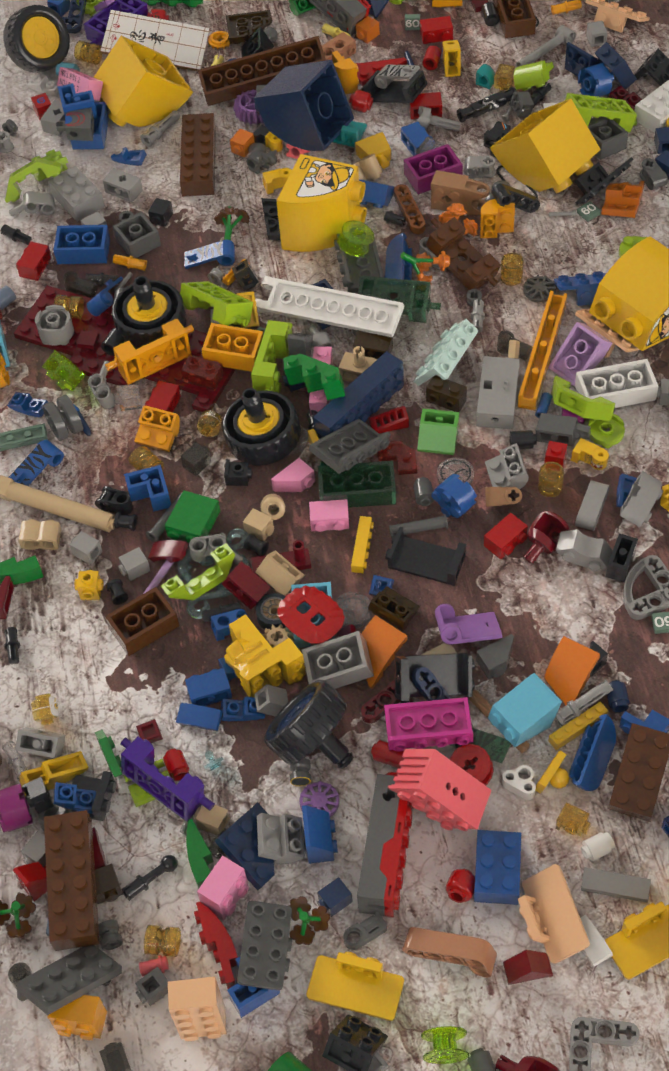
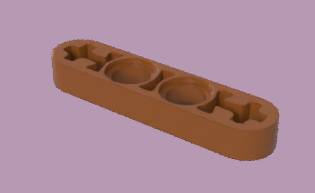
M399 184L394 188L396 202L403 216L406 217V222L411 232L422 234L425 231V220L409 188L404 184ZM404 202H410L411 204H410V205H404L403 203H404ZM410 213H415V214H417V215H416V216H409L408 214H410Z

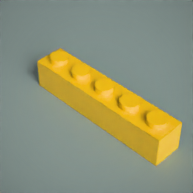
M360 516L351 572L364 574V569L367 568L366 559L369 557V552L367 551L371 545L369 539H372L371 529L374 528L372 517Z
M601 702L597 703L579 717L574 718L550 734L548 742L557 751L584 733L588 725L592 727L593 724L600 720L599 716L608 715V709Z

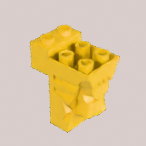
M246 614L229 624L232 644L226 649L225 662L235 670V674L240 679V684L248 697H255V693L265 685L277 687L283 680L290 685L294 682H299L306 675L303 654L290 638L272 648Z

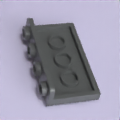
M337 234V240H334L335 250H339L337 252L338 263H342L339 265L341 275L344 274V277H342L343 286L347 287L348 292L357 293L380 289V285L385 287L374 234L341 239V235Z
M358 418L310 444L309 451L340 474L345 470H349L355 464L363 462L369 456H374L376 452L386 449L390 443L391 434L387 431L380 435Z
M95 945L81 947L16 982L17 998L21 1002L27 999L30 1000L45 1014L49 1015L122 974V966Z

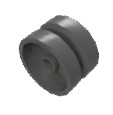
M66 394L57 398V406L51 401L42 405L46 420L59 441L69 437L68 429L73 434L83 431V425L77 410Z

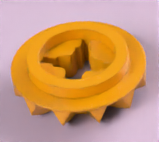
M216 31L210 34L208 44L212 48L217 49L229 47L228 32Z

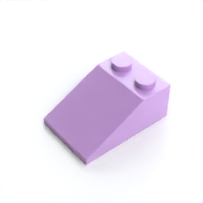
M576 322L548 368L564 380L571 382V385L575 387L576 372L594 369L604 358L613 343L586 324Z

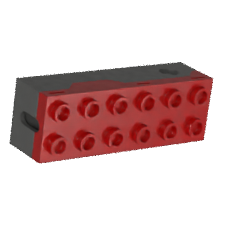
M309 0L334 25L339 27L340 30L349 33L350 36L356 33V24L369 15L371 5L366 0Z
M388 772L385 775L377 774L357 892L359 913L375 915V911H378L381 916L394 917L395 910H399L400 889L403 886L402 875L403 869L406 866V848L409 846V828L412 826V809L414 808L412 803L399 798L396 792L388 789L389 785L395 784L393 779L395 776H398L396 772Z

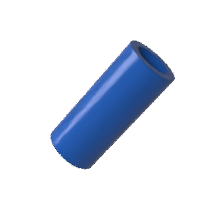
M542 393L535 413L537 418H540L541 413L547 414L552 400L550 393Z

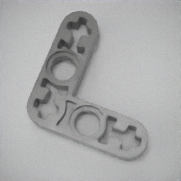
M588 1017L576 1018L572 1022L570 1031L569 1071H577L578 1064H587V1066L582 1065V1071H591L592 1043L627 1047L635 1045L640 1035L638 1027L630 1022ZM579 1024H583L584 1029H588L584 1031L583 1040H579V1030L575 1029L579 1027ZM602 1026H607L612 1034L607 1038L602 1037L598 1029ZM616 1028H619L618 1033H625L626 1029H629L631 1034L635 1035L630 1040L627 1039L625 1034H619L618 1039L614 1038ZM579 1046L584 1047L587 1051V1056L584 1058L576 1057L574 1049Z

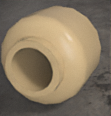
M269 494L262 499L260 504L262 513L271 516L273 520L280 519L284 515L285 503L279 495Z

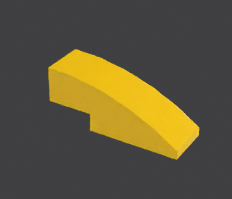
M79 751L43 761L41 767L21 772L19 782L22 786L42 777L48 790L55 788L56 782L66 783L74 779L76 775H81L87 771L89 767L82 752Z

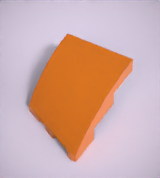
M640 181L636 185H632L629 182L610 183L606 188L605 203L602 207L601 215L635 218L641 202L645 181Z
M376 615L362 632V636L367 642L374 673L373 677L366 679L371 689L380 681L385 669L395 659L396 652L408 640L406 634Z
M563 636L551 658L544 679L565 705H567L568 701H575L580 698V693L589 680L590 673L600 658V653Z

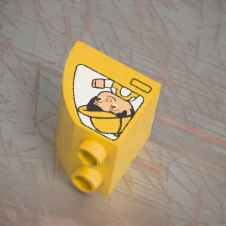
M300 154L276 200L282 250L312 252L328 249L335 246L334 240H337V234L341 235V239L350 238L356 226L363 227L367 208L360 206V203L364 198L366 184L359 181L358 166Z
M651 236L630 248L610 268L600 281L589 310L590 314L641 351L669 338V249Z

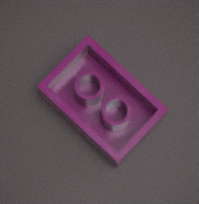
M449 144L404 159V175L418 195L431 190V182L436 170L463 175V164Z

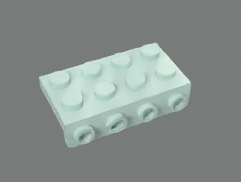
M467 319L459 324L455 323L450 330L446 329L440 336L442 338L440 342L438 341L433 346V353L425 358V365L417 370V377L413 382L420 386L436 374L443 380H446L478 333V329Z

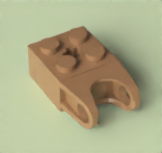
M436 170L431 182V208L449 211L447 207L452 206L453 203H460L464 205V210L467 211V214L481 215V210L477 207L483 206L486 203L481 198L489 196L490 187L483 182L469 179L467 175ZM485 189L486 192H479L477 190Z

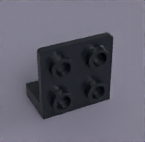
M658 48L634 74L637 80L642 76L645 78L649 74L660 86L669 80V58Z
M347 1015L330 1033L322 1057L347 1071H368L373 1056L386 1042L388 1035L382 1033L380 1029L362 1022L356 1016Z

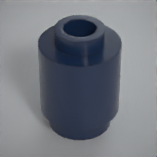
M619 680L609 682L613 688L612 692L606 694L609 707L615 713L628 710L630 701L625 683Z

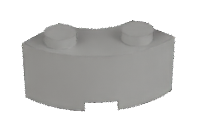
M642 471L632 485L631 491L621 507L620 516L639 527L643 522L647 523L652 515L650 511L655 501L663 493V490H661L662 482Z
M578 529L560 532L556 548L557 553L562 556L563 560L593 571L607 569L613 551L605 539L588 537Z

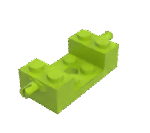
M567 93L565 100L572 99L587 127L592 116L595 118L601 116L611 119L630 133L632 127L637 125V114L625 100Z
M209 281L181 283L180 295L186 309L195 310L196 308L208 309L209 307H214L212 319L221 325L229 326V324L246 327L250 322L253 307L252 301Z
M268 320L251 373L253 388L257 391L281 392V383H279L280 371H277V363L275 361L276 358L283 359L289 356L287 337L288 334H292V323Z

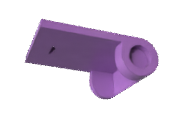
M449 604L439 605L435 610L442 641L446 644L451 645L502 638V632L495 612L455 617L454 608Z

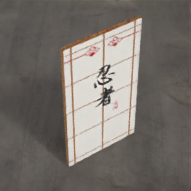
M111 10L100 53L109 54L122 35L168 56L175 67L198 71L202 69L201 66L210 28Z

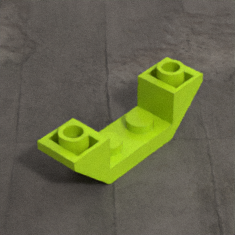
M36 158L11 173L5 197L6 203L10 201L15 202L20 198L22 190L16 182L24 181L30 173L32 175L37 173L40 167L47 178L51 176L54 178L61 173L62 164Z
M558 376L554 377L551 391L554 404L583 418L612 420L615 408L614 402L601 396L595 399L585 397L570 389L571 382Z
M225 543L210 553L216 565L208 568L204 573L190 580L185 585L176 575L167 580L161 587L169 598L195 600L226 579L235 553Z

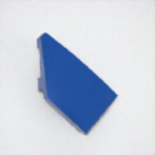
M124 147L120 154L111 155V159L122 164L141 166L147 154L145 150L128 151L127 147Z

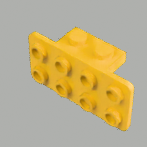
M661 901L656 905L654 903L647 905L643 912L627 916L624 919L622 930L605 939L613 953L612 959L627 980L638 976L669 958V904L665 906Z
M338 952L337 959L319 955L315 962L306 996L312 1001L393 1021L401 997L404 978L403 976L383 971V963L372 957L364 959L352 952Z

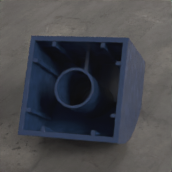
M332 60L285 67L254 97L255 110L261 115L265 127L282 141L308 151H324L338 137L342 127L348 126L354 119Z

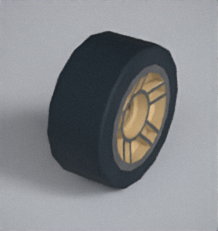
M278 593L268 594L257 603V621L264 630L266 628L271 630L272 624L275 628L279 627L280 624L283 625V629L286 628L279 619L278 613L276 614L280 601L286 597L285 595Z

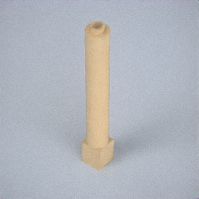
M0 475V499L9 502L12 500L106 532L115 529V514L14 482L12 478Z

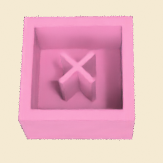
M222 856L197 891L200 902L207 906L222 921L227 916L233 914L238 900L244 898L248 892L249 885L245 869Z

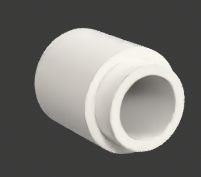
M600 832L582 842L581 852L586 859L595 861L611 853L612 849L615 848V843L608 832Z

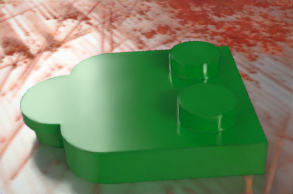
M103 729L95 732L114 778L122 775L120 770L121 759L119 755L115 756L112 751L116 747L111 736L107 737Z

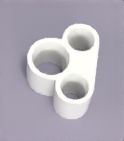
M522 765L516 771L507 770L503 773L502 785L505 789L524 800H532L535 796L536 785L533 783L534 772L532 768ZM528 774L530 777L528 779H521L519 775Z

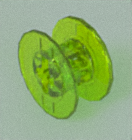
M353 220L344 223L342 227L343 233L337 239L339 248L344 253L353 257H363L368 254L369 244L375 238L372 229L360 221Z
M444 1026L431 1028L421 1033V1038L425 1041L433 1042L434 1047L433 1051L423 1055V1060L431 1064H451L469 1058V1052L457 1049L456 1043L457 1040L467 1035V1030L460 1027Z

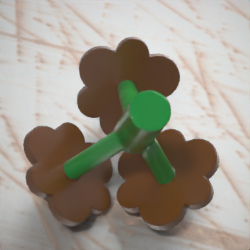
M225 206L214 217L217 225H225L224 240L230 241L232 229L239 221L242 223L246 222L247 224L250 222V217L245 210L234 209L232 206ZM233 214L238 218L231 225V215Z
M23 893L17 894L16 900L12 902L10 909H8V904L2 903L0 900V926L10 919L11 914L15 919L11 922V925L6 927L8 937L22 938L25 934L32 931L28 920L22 921L19 919L22 916L29 918L30 913L36 911V905L32 902V896H26Z
M300 896L297 899L292 898L290 905H288L292 908V920L297 921L300 919L302 921L301 926L295 925L289 933V937L295 940V943L298 945L312 944L315 937L314 931H326L329 926L328 921L330 920V915L327 913L325 906H319L318 909L314 908L312 916H309L308 911L311 910V905L307 903L308 901L304 896Z

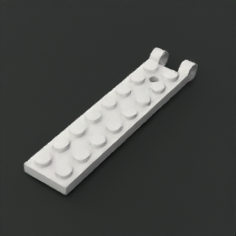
M264 276L261 283L263 288L271 290L268 301L255 299L257 312L259 313L269 312L388 337L394 336L405 307L401 302L292 282L270 276Z

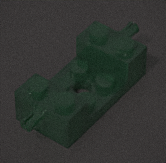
M361 276L358 294L403 303L405 307L402 314L409 316V322L426 323L430 309L441 310V303L431 302L430 282ZM391 293L398 295L395 299H390L388 296Z

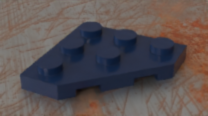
M258 802L215 840L216 844L232 862L245 869L248 881L257 891L275 875L274 860L258 856L257 816L260 813L268 814Z

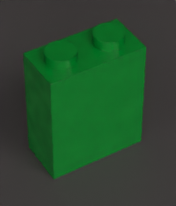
M184 490L165 524L167 536L173 540L185 541L188 544L195 537L208 536L220 513L219 501Z

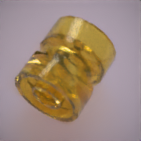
M79 40L74 50L75 59L98 65L102 59V46Z
M508 253L502 257L500 278L504 284L515 286L522 282L524 260L521 255Z
M57 294L55 297L54 305L63 306L65 310L69 311L71 318H82L84 313V299L82 296H71L69 298L67 295Z
M146 446L138 447L129 457V464L137 471L161 465L162 470L164 468L163 461Z
M547 462L540 467L538 490L542 495L555 497L561 493L564 469L560 464Z
M148 925L144 938V953L159 955L162 952L164 956L177 957L180 949L181 929L179 927L167 926L164 930L162 926Z

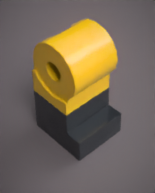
M261 125L254 132L255 143H262L271 151L277 150V152H280L283 149V141L272 134L264 125Z

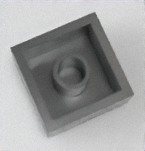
M142 212L113 226L115 239L128 256L131 255L133 258H137L161 246L158 230Z

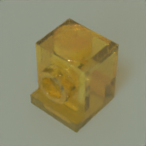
M566 802L557 818L555 829L560 830L562 827L571 835H578L580 837L582 834L586 835L591 826V823L588 822L590 813Z

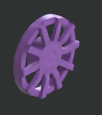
M321 781L308 784L300 794V808L302 810V806L312 805L311 807L329 812L331 817L339 807L338 792L331 784ZM318 787V792H315L313 788ZM321 787L326 788L323 793L321 792ZM310 790L313 795L311 796L306 793ZM329 790H331L334 793L326 796ZM336 797V803L328 801V799ZM303 798L311 799V801L303 803ZM332 805L334 808L330 811L327 806Z

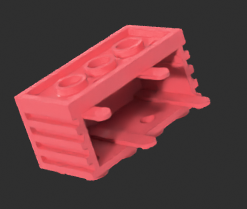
M405 749L402 756L404 761H400L399 765L401 768L396 771L398 776H395L393 779L395 784L389 785L388 789L396 792L399 798L412 803L413 808L425 812L426 817L441 823L440 826L446 830H453V828L462 831H468V829L478 830L491 789L436 749Z

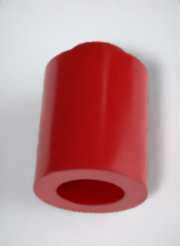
M429 46L422 61L423 67L427 70H435L442 54L439 47Z

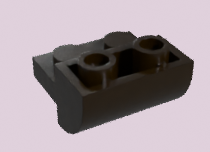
M386 586L382 592L379 591L370 601L368 611L399 630L404 631L409 621L418 612L420 606Z

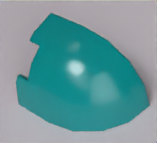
M483 64L476 72V85L490 89L496 81L495 72L490 65Z

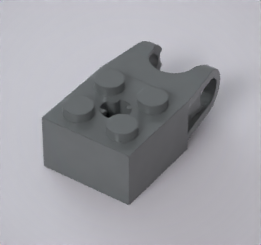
M591 117L588 128L601 149L595 155L601 160L626 149L628 132L606 117H593V119Z

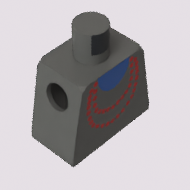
M92 108L67 112L65 121L56 122L57 131H66L69 140L93 141L94 116Z

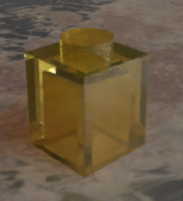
M499 64L494 77V88L509 90L514 81L515 66Z

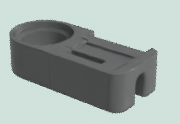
M375 911V916L372 915L361 922L360 925L357 922L346 929L343 935L345 946L351 950H357L387 931V924L380 913ZM351 933H357L360 936V940L357 943L353 944L347 940Z

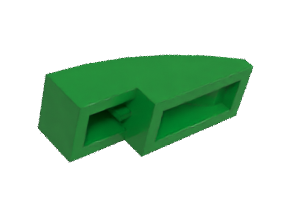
M35 555L19 562L16 561L15 557L0 562V585L6 576L11 577L14 585L44 577Z
M190 819L187 825L186 846L190 867L199 889L211 872L208 865L214 861L193 819Z

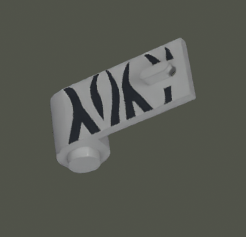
M385 65L375 76V84L379 88L386 89L394 79L410 80L420 69V66Z

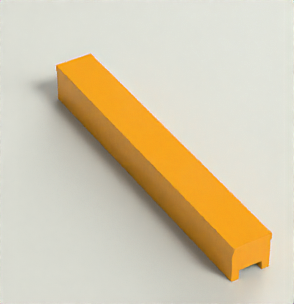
M550 290L518 395V408L536 410L566 309L567 293L561 296L554 294V291Z

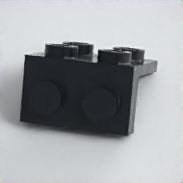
M103 771L101 779L76 775L72 784L77 785V789L96 791L91 809L93 814L89 813L90 818L104 821L106 813L109 812L110 800L117 785L112 772Z

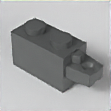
M541 413L535 429L537 442L549 443V441L568 444V446L572 447L576 439H589L591 434L590 426L578 423V418Z

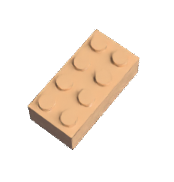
M215 976L168 982L169 1012L181 1039L195 1041L198 1040V1037L205 1036L210 1039H216L223 1034H227L225 1005Z

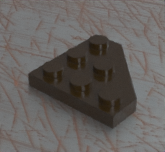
M264 10L226 15L230 44L245 42L259 27L264 29L272 23L271 11Z

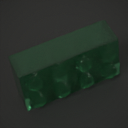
M393 461L357 463L349 470H345L340 474L328 465L318 466L320 501L347 499L348 508L396 505Z

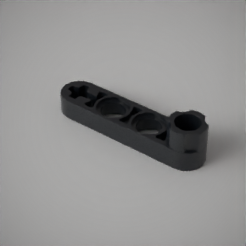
M497 184L491 191L493 197L503 207L510 203H515V208L528 213L535 212L540 207V202L535 196L505 184Z

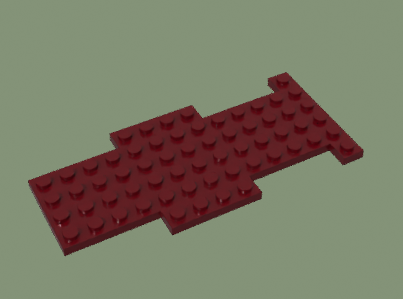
M47 285L14 332V337L71 355L66 364L67 370L89 377L100 373L104 361L111 362L115 358V356L105 353L101 348L102 342L109 332L115 328L112 319V306L101 315L94 316L87 309V303L92 298ZM60 305L69 311L74 334L67 345H45L42 343L35 323V317L40 310L42 312L46 310L45 307ZM81 330L98 332L99 338L95 350L77 347ZM194 330V332L187 334L191 356L144 378L157 383L158 381L176 384L179 385L180 390L198 395L192 404L193 409L209 413L236 369L204 364L202 347L207 333ZM118 367L109 370L106 375V382L127 389H130L133 384L128 385Z

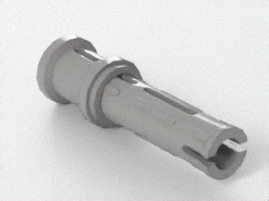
M174 110L159 124L151 126L147 133H143L140 136L142 143L150 147L156 139H160L162 133L180 119L179 113Z
M605 679L575 701H568L566 706L558 710L555 718L561 726H564L565 723L574 717H579L581 712L612 692L613 688Z

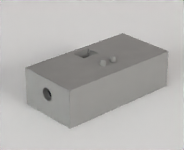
M483 357L476 426L513 429L520 359Z

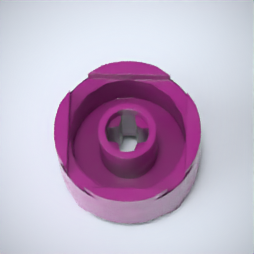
M21 783L0 790V824L3 833L34 824L32 814H29L30 807Z

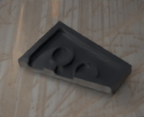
M261 198L268 240H281L277 199Z

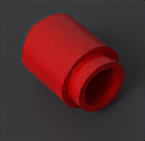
M170 749L165 753L163 761L170 777L174 781H180L189 773V766L183 752L177 749Z

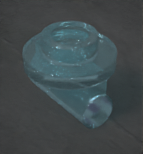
M212 750L206 751L205 757L210 762L204 765L205 769L210 768L212 771L222 765L220 762L223 760L222 756L215 759Z

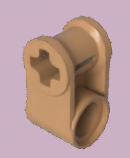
M485 487L486 507L514 505L522 499V492L517 487ZM512 491L518 494L515 501H512V498H508V494H511Z

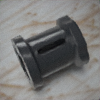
M117 512L114 519V527L116 529L120 527L128 528L134 531L137 527L138 517L136 514L131 516Z
M250 534L246 538L243 547L246 550L250 549L256 552L257 556H264L269 548V542L266 540L261 541L254 534Z
M113 579L106 584V589L110 592L114 605H120L129 598L127 592H124L121 579Z

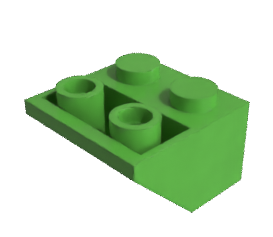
M422 409L417 451L454 455L459 429V412Z

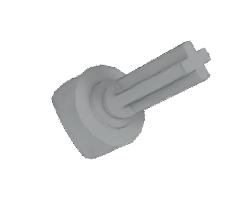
M419 106V118L416 122L418 121L425 129L431 124L459 131L461 122L431 116V108Z

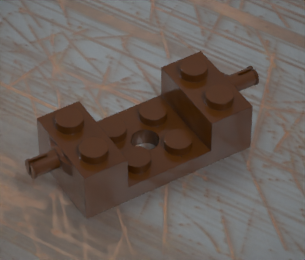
M437 217L431 220V223L437 230L429 235L426 246L436 257L441 254V251H445V254L450 256V266L447 268L468 290L479 289L487 282L493 287L499 283L494 277L497 275L501 264L490 253L483 257L463 237L466 228L455 217L443 224ZM458 256L464 257L466 261H460Z

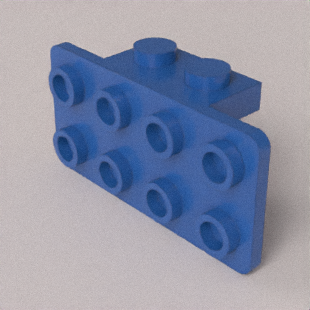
M596 271L590 275L578 273L573 277L561 275L554 279V282L560 291L576 289L578 306L592 305L598 285L606 273L602 271Z

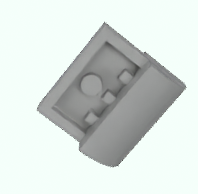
M516 443L499 450L501 455L485 461L492 487H517L521 489L528 482L529 477L519 446Z
M260 813L257 816L259 857L273 859L274 864H291L305 858L302 817L288 814L278 817L265 813Z

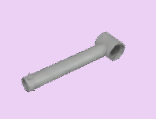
M565 25L559 26L555 37L526 57L521 58L516 63V66L519 67L535 62L563 42L566 44L568 42L573 43L576 38V32Z

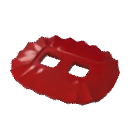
M305 585L301 588H295L280 601L277 609L282 623L300 639L311 644H319L331 639L342 628L345 619L343 609L338 606L337 602L333 601L331 596L326 595L323 591H319L315 586L309 587ZM303 602H306L311 608L302 614L296 608ZM320 614L325 620L316 626L310 620L315 615Z

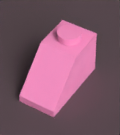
M300 458L296 459L271 479L273 491H304L315 482L314 470Z

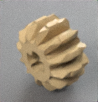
M272 624V629L266 628L265 634H262L272 648L288 638L294 643L293 633L287 627L283 629L282 624L277 628Z

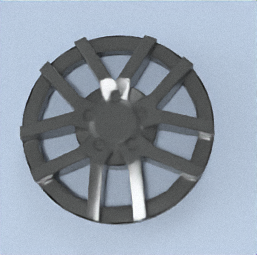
M537 275L536 277L528 278L523 286L524 295L531 301L545 302L548 300L550 290L554 291V294L556 293L555 282L546 278L547 276L545 275L544 277Z

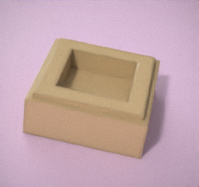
M509 341L508 358L519 359L520 341Z

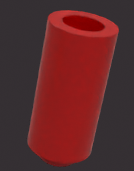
M379 740L372 746L371 754L375 761L400 769L401 766L399 764L400 761H404L402 756L405 750H389L388 742Z

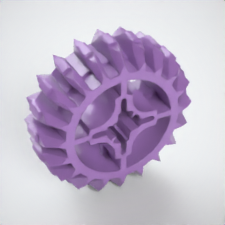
M254 89L242 92L241 95H237V99H234L233 108L236 118L239 121H243L244 124H263L261 115L255 110L254 97L256 96V90Z

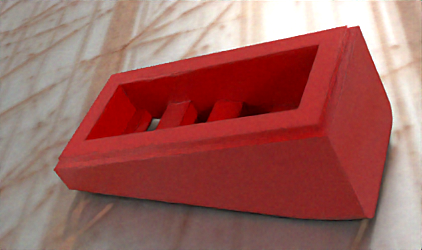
M405 406L397 407L369 418L371 428L377 433L409 427V417Z

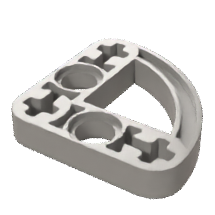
M649 555L638 561L631 568L625 580L623 601L629 616L635 620L644 619L651 616L652 613H658L669 608V571L662 560L656 555ZM645 571L657 591L634 600L632 586L636 578ZM665 577L668 582L660 583L657 578ZM657 599L661 604L654 606L650 603V600Z

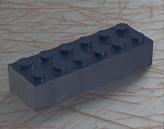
M386 351L345 388L344 397L333 399L313 417L314 430L319 440L358 418L365 423L369 416L379 410L381 405L388 402L397 391H400L404 386L403 361Z

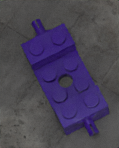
M115 0L84 23L86 38L92 41L87 44L88 49L92 50L96 46L102 47L111 10L147 16V3L141 0Z
M137 736L133 742L126 737L121 741L120 745L126 748L121 753L122 774L186 822L195 814L198 807L203 805L209 811L214 807L215 803L205 797L204 784L197 776H191L187 773L176 785L171 777H165L159 772L158 768L154 765V747L148 740H143Z

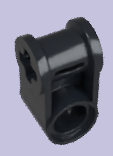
M109 486L102 488L101 496L95 501V505L103 511L122 512L125 515L133 511V504L129 493L113 489Z

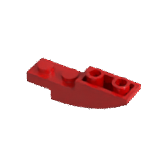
M196 902L198 911H194L197 925L201 924L203 931L199 932L202 945H207L208 951H213L216 964L221 963L222 970L218 971L222 985L226 984L227 989L236 985L232 967L237 966L236 958H238L235 946L219 918L202 902Z

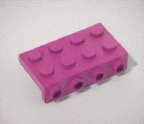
M468 697L384 705L389 750L403 751L407 748L424 749L428 746L445 747L450 744L466 745L473 742Z

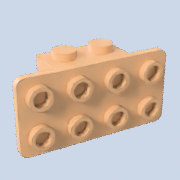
M586 0L585 2L598 7L594 22L603 21L605 27L618 32H623L627 18L638 22L649 21L650 17L646 16L647 13L638 11V13L633 12V8L624 6V8L619 7V3L611 1L609 3L605 2V0Z
M590 308L576 311L575 315L587 323V326L613 343L604 356L605 358L610 357L615 345L625 352L640 350L590 314Z
M553 864L524 880L522 887L525 895L518 898L519 911L528 926L527 933L533 941L544 944L550 962L557 964L588 948L590 942L561 867Z

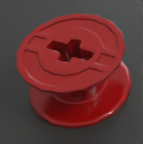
M467 744L457 748L451 755L450 760L485 786L488 785L492 779L494 768L490 756L485 749L478 745ZM468 766H475L473 770L471 768L468 769Z

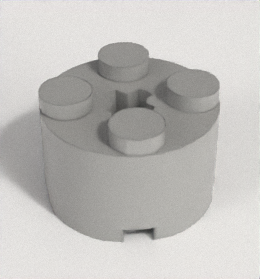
M50 305L45 307L46 310L42 312L40 310L35 317V323L42 343L45 345H67L74 334L69 311L60 305Z

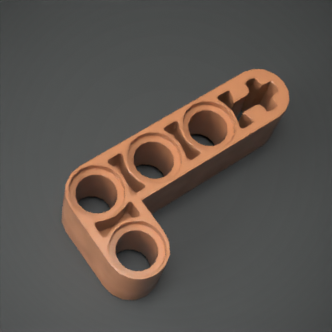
M416 927L409 928L402 949L406 954L414 957L469 966L474 974L487 978L492 976L497 953L492 945L484 939Z

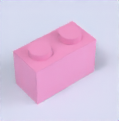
M347 499L309 502L311 531L323 532L326 530L341 531L349 529Z

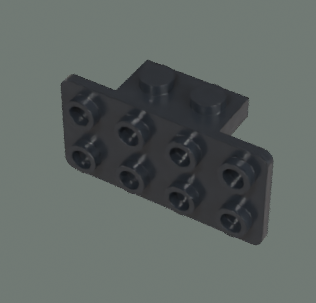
M632 157L629 158L609 175L599 162L574 181L584 194L575 202L576 205L580 202L584 204L593 198L600 190L609 185L612 180L621 175L622 171L627 170L631 166L630 162L634 159Z

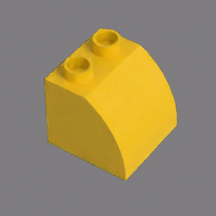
M122 35L93 77L103 81L99 102L106 103L110 109L109 118L119 126H125L126 123L137 127H144L159 122L172 113V111H177L193 93L168 56Z
M572 99L531 113L490 147L501 165L518 181L538 192L553 188L555 193L565 190L573 183L570 176L574 172L576 175H580L589 170L594 165L591 158L601 150Z

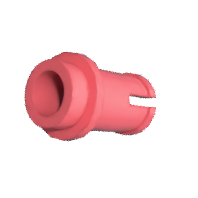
M159 955L156 959L139 962L142 977L157 966L162 973H165V970L169 969L167 957Z

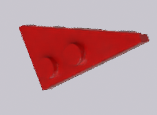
M397 58L356 63L359 69L357 72L359 84L364 86L377 70L381 71L385 65H407V59Z

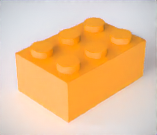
M211 323L202 347L203 363L252 372L263 338V331Z

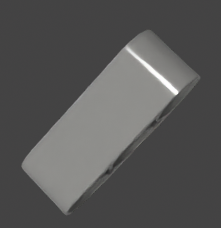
M593 480L590 481L579 509L575 526L591 531L595 530L607 499L610 485Z

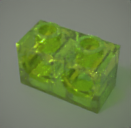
M56 350L53 351L42 365L47 371L45 374L53 380L56 379V384L63 390L67 388L73 391L86 375L65 355Z

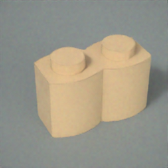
M29 519L22 521L18 539L20 547L28 550L39 548L44 550L58 549L61 536L60 523L55 520L39 522Z

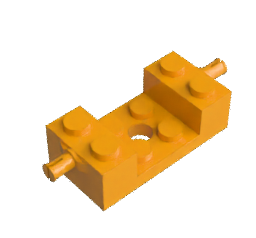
M174 319L161 325L164 337L135 350L130 341L119 344L113 348L114 360L105 364L107 371L118 367L128 385L191 356L187 334L194 332L193 326L189 325L184 328L178 319Z

